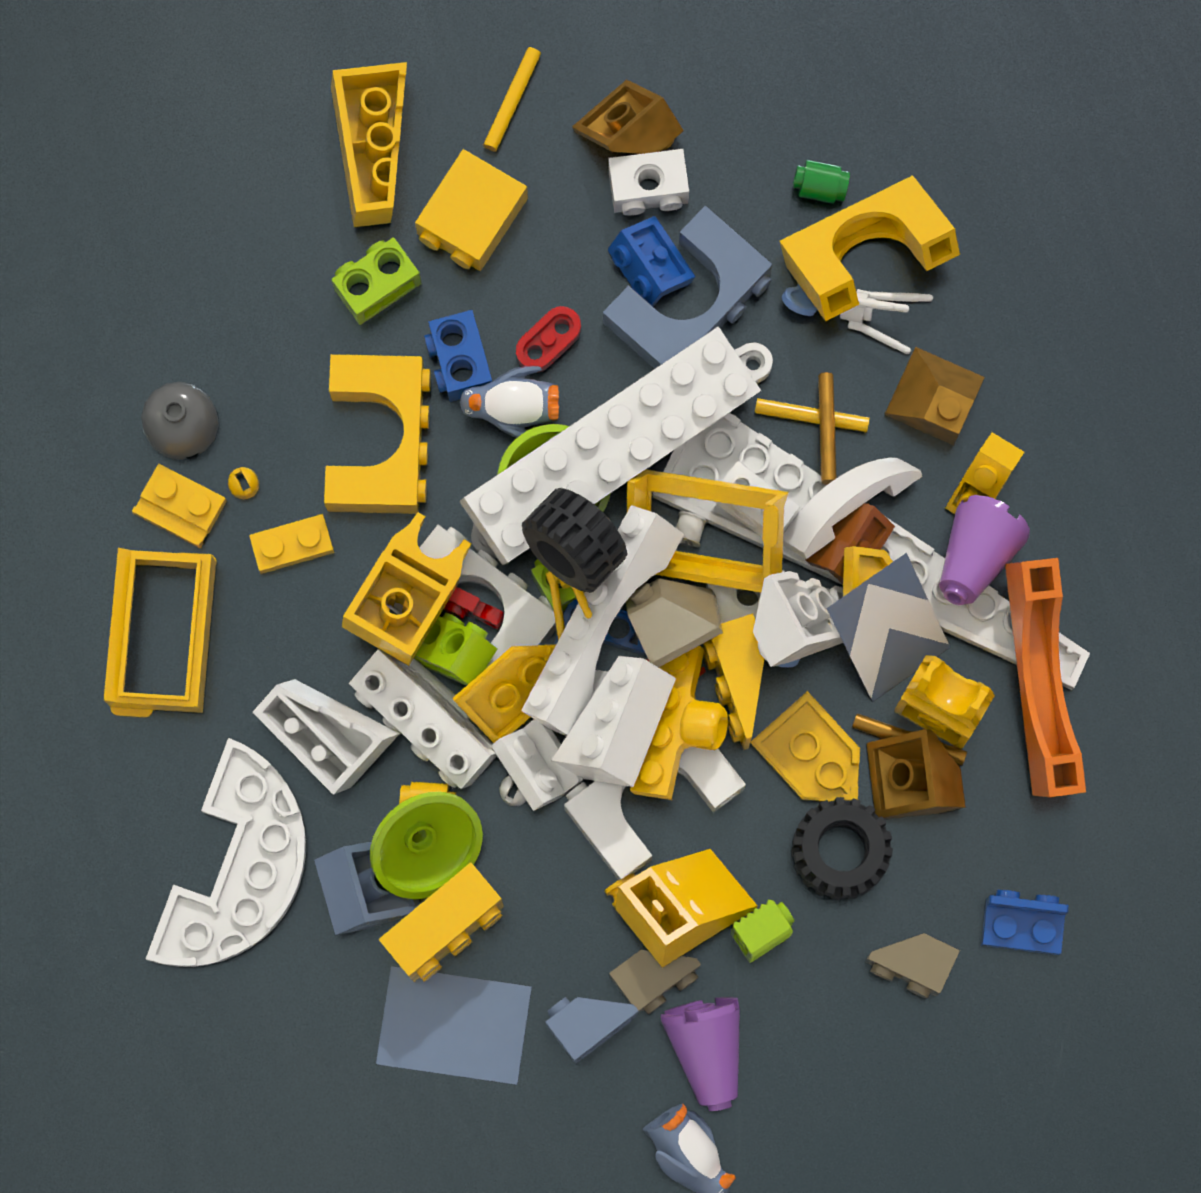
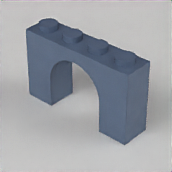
M704 206L680 231L679 244L714 276L719 294L711 308L704 314L692 319H672L659 313L628 285L603 311V324L654 369L718 326L721 328L727 321L734 323L746 310L747 306L744 303L753 294L757 297L760 296L772 282L770 278L772 263L707 206Z

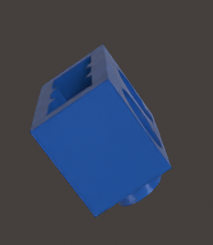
M473 310L428 321L431 334L424 335L429 356H437L440 369L434 370L439 392L447 391L449 401L453 402L460 400L464 390L471 387H481L492 382ZM449 333H457L463 337L462 341L456 346H448L442 342L443 338ZM459 368H467L473 373L470 379L464 382L456 381L452 375Z

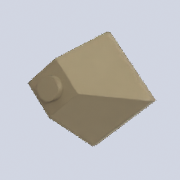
M657 579L649 584H642L626 601L628 617L650 663L657 667L670 662L723 633L716 595L709 588Z

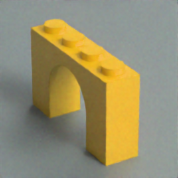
M913 175L779 241L787 269L825 321L859 305L854 280L840 261L850 248L862 241L873 238L898 240L911 250L926 271L960 255L955 228Z
M330 355L329 393L332 401L374 402L385 405L392 409L402 420L404 434L397 451L388 460L380 464L365 467L326 466L324 504L327 512L417 514L419 512V502L426 503L427 481L420 480L421 465L428 464V443L421 441L422 428H429V406L423 405V392H430L431 370L424 369L422 357Z

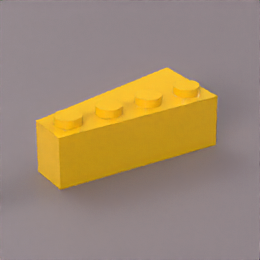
M407 62L333 70L331 91L354 227L391 223Z

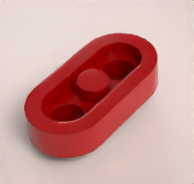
M564 306L551 309L519 339L516 345V357L521 367L539 366L542 369L541 371L546 370L579 338L581 321L578 314L573 309ZM559 324H566L569 330L565 334H559L555 328ZM533 349H538L542 352V356L534 360L528 356V353Z

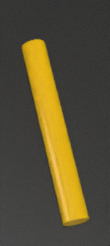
M532 47L527 48L483 146L493 152L497 151L540 58L541 52Z
M757 398L755 413L820 424L819 409ZM835 412V427L867 432L870 418Z

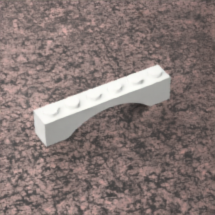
M633 505L630 506L618 529L626 545V559L594 592H584L592 612V617L586 618L578 603L521 710L555 732L567 736L592 698L595 669L601 646L619 610L638 587L653 575L667 568L684 536V533L657 513Z

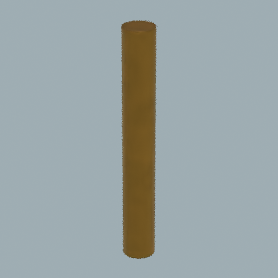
M825 372L818 375L821 483L828 485L837 478L834 378L832 373Z
M858 713L852 726L854 729L883 739L910 733V731ZM942 743L955 762L963 766L967 751Z

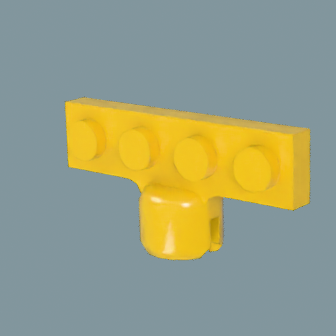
M697 646L658 667L675 677L676 680L634 787L630 788V791L635 795L671 800L684 749L694 747L716 750L722 746L728 728V714L725 708L720 703L695 699V691L705 651L701 646Z

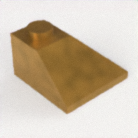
M627 79L572 126L576 133L609 151L639 154L660 152L669 148L673 144L674 139L684 131L663 97Z
M915 347L885 415L954 446L985 377Z
M923 729L866 743L874 809H876L875 814L878 817L882 816L884 819L938 814L966 808L961 769L932 729Z

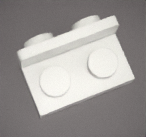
M535 719L524 728L500 738L491 745L533 811L560 799L583 780L582 777L551 761L561 743L551 729Z

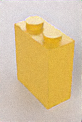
M463 149L415 222L419 240L433 250L437 251L440 247L452 254L450 258L459 266L465 269H470L472 266L481 272L527 201V186Z

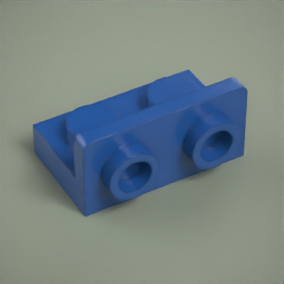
M656 216L621 230L608 247L614 264L620 268L632 289L652 307L656 305L662 296L689 285L696 277Z
M997 890L996 896L990 895L985 901L981 946L1061 955L1064 921L1069 905L1059 904V897L1036 895L1035 900L1020 899V892Z

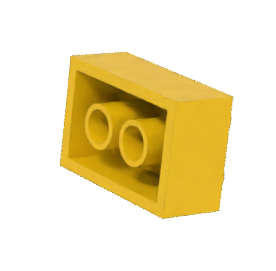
M470 862L378 940L413 982L418 978L425 982L442 968L439 961L451 952L453 956H456L472 943L470 935L479 927L486 931L502 917L500 910L504 907L502 898Z

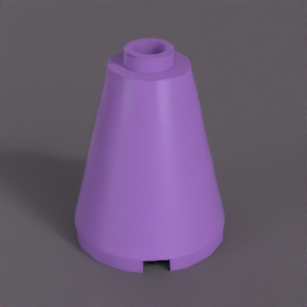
M973 495L969 496L967 502L963 503L962 500L959 503L955 512L939 584L945 599L955 605L973 603L1005 568V564H1008L1026 544L1030 532L1026 520L1020 514L1017 519L1009 514L1007 511L1010 506L1004 502L987 496Z
M735 997L715 998L716 1006L715 1003H703L702 1000L670 1008L664 1011L665 1014H661L663 1027L699 1105H708L709 1111L727 1109L732 1106L731 1100L738 1097L740 1006L738 998Z

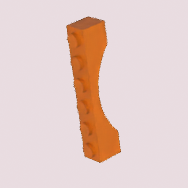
M1058 558L1005 564L1032 795L1056 797L1085 793L1086 786L1082 753L1068 716L1060 671L1059 623L1063 594Z

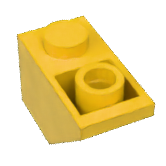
M992 432L978 451L945 509L955 514L959 503L962 500L963 503L967 502L969 496L973 495L996 499L1023 456L1024 451Z

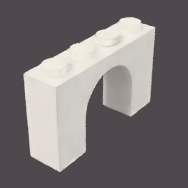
M437 525L420 546V550L428 557L434 559L443 558L459 547L464 539H467L452 527H449L446 531L440 525ZM470 549L463 560L458 583L471 582L489 588L498 596L504 607L502 627L491 642L498 649L487 667L511 646L545 645L556 631L554 611L547 598L541 595L539 599H536L526 591L529 586L521 578L513 573L506 576L495 568L498 562L483 550L475 553ZM395 603L394 607L387 605L397 615L403 614V606L401 604Z
M694 747L684 749L678 773L691 783L713 813L745 789L746 784L719 749L708 750ZM594 781L587 786L583 782L566 795L569 801L564 804V810L616 878L622 880L627 875L636 873L652 860V854L623 816L621 797L626 786Z

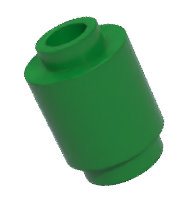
M806 160L804 167L797 166L793 188L799 189V197L834 204L835 200L844 202L850 172L841 171L842 167Z

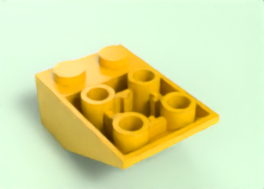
M753 613L721 623L723 633L703 643V649L705 650L703 656L708 670L715 668L718 676L715 678L716 684H714L719 703L721 706L728 705L730 714H728L729 733L734 743L740 741L743 750L749 749L752 739L764 658L758 650V641L753 634L755 624Z
M711 849L649 867L618 886L616 911L662 968L758 907Z

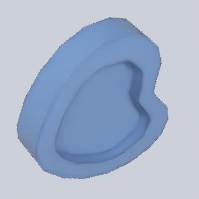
M799 284L796 287L786 288L781 296L784 304L798 314L813 316L817 311Z

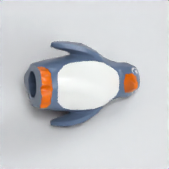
M539 366L513 368L501 374L489 384L464 390L460 398V406L465 415L471 418L484 419L494 424L501 431L518 438L521 434L528 431L524 427L552 423L558 420V385L525 378L529 374L541 371L542 369Z
M680 1104L668 1109L643 1128V1131L653 1141L657 1149L655 1154L656 1161L662 1171L672 1180L696 1193L729 1192L730 1186L736 1177L723 1171L712 1131L705 1120L697 1113L690 1110L687 1111L686 1106Z

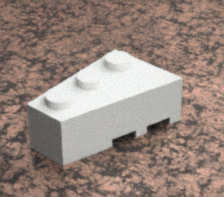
M618 656L551 761L583 779L634 787L676 678L645 659Z
M295 679L277 684L253 711L263 724L333 795L350 789L400 734Z

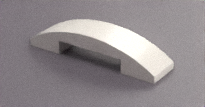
M898 458L878 459L853 468L825 486L802 508L785 531L783 546L805 559L809 558L835 539L832 528L834 524L881 491L893 497L922 477L921 470Z

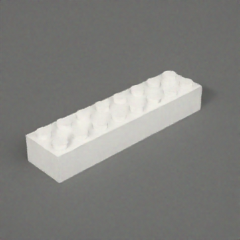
M718 326L465 496L459 502L500 563L504 565L530 548L522 533V522L555 489H569L595 504L759 393L761 389Z

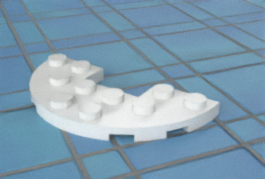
M230 738L227 740L201 811L210 816L236 824L237 827L211 897L173 885L146 956L148 961L176 967H196L222 962L235 957L256 945L277 926L293 903L299 889L306 860V836L297 801L287 783L266 759L256 751Z

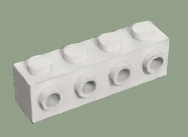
M378 649L349 682L356 690V698L366 707L371 709L374 707L384 716L382 721L385 726L400 734L402 733L412 743L410 746L412 751L422 760H430L440 769L438 772L439 776L451 787L456 788L458 786L460 789L471 786L497 757L491 747L493 743L410 665L404 664L384 651Z

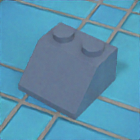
M371 842L343 846L314 860L335 935L361 931L402 919L420 905L419 899H407L396 896L380 884L370 864Z
M565 997L547 1011L550 1018L545 1023L576 1065L637 1018L639 1011L632 1004L580 997L570 1002Z

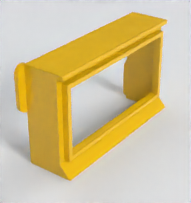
M646 469L627 482V512L631 505L651 511L652 491L764 509L762 535L764 543L763 565L675 551L667 568L655 575L761 593L764 578L772 574L782 573L784 506L789 492Z
M118 547L103 699L110 706L111 712L114 715L146 718L152 715L153 710L203 713L215 569L217 564L216 558L212 554L134 551ZM136 565L196 569L185 696L124 692Z

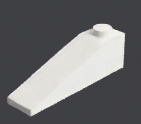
M791 571L772 574L764 578L753 634L758 641L760 654L768 661L770 667L789 663L843 643L826 609L843 597L842 587L834 586L828 589L822 587L820 580L814 578L805 582L799 579L797 573Z

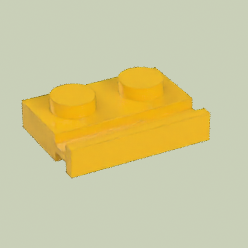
M158 463L140 495L139 502L132 509V513L201 549L205 537L210 533L227 500L212 490Z

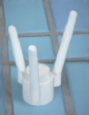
M857 289L859 305L840 314V319L849 321L848 329L860 331L894 349L910 354L911 349L863 324V320L871 321L874 309L898 312L909 311L908 305L886 301L931 302L933 296L918 293L869 292Z

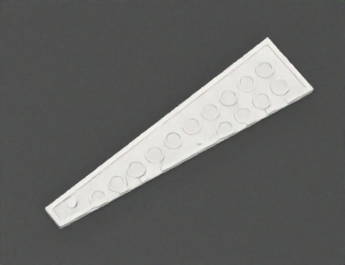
M730 412L676 448L664 470L665 473L722 481L735 463L739 461L777 490L789 492L787 497L800 506L799 512L818 492L827 486L821 483V475L804 465L802 460L793 454L789 455L774 445L772 440L761 433L758 434ZM653 492V498L681 511L700 515L707 519L709 524L761 548L764 547L761 536L713 501ZM887 518L895 528L881 550H885L893 561L907 552L942 630L1017 665L1010 602L997 594L998 591L988 586L971 604L955 605L945 599L939 587L945 558L936 553L932 547ZM783 546V558L842 584L829 571L810 565L805 561V558ZM1059 633L1062 686L1073 690L1090 653Z

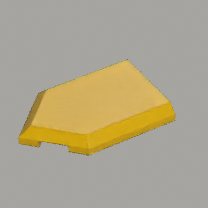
M556 644L511 646L452 699L482 732L495 743L500 738L513 733L530 718L521 710Z
M808 691L750 742L802 800H828L830 802L834 801L836 797H844V800L851 801L853 798L858 799L860 747Z

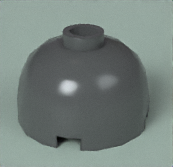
M180 381L166 383L154 390L145 401L141 414L143 433L152 448L164 457L176 460L187 459L186 457L206 451L215 440L219 427L216 408L208 394L193 384Z

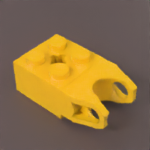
M419 512L408 526L392 537L343 615L342 628L408 666L458 586L462 563L472 544L464 539L459 547L455 548L448 556L437 559L426 556L421 552L417 543L419 531L426 517ZM395 603L401 604L403 606V614L395 615L390 613V608L387 605L394 607Z
M926 655L894 712L923 729H932L938 738L956 748L962 749L978 726L995 695L991 688L983 683L966 679L954 672L945 661L936 656Z

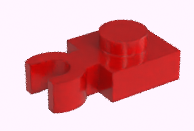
M456 587L443 609L462 620L465 615L472 619L476 618L496 630L500 628L504 620L503 611L480 601V598Z

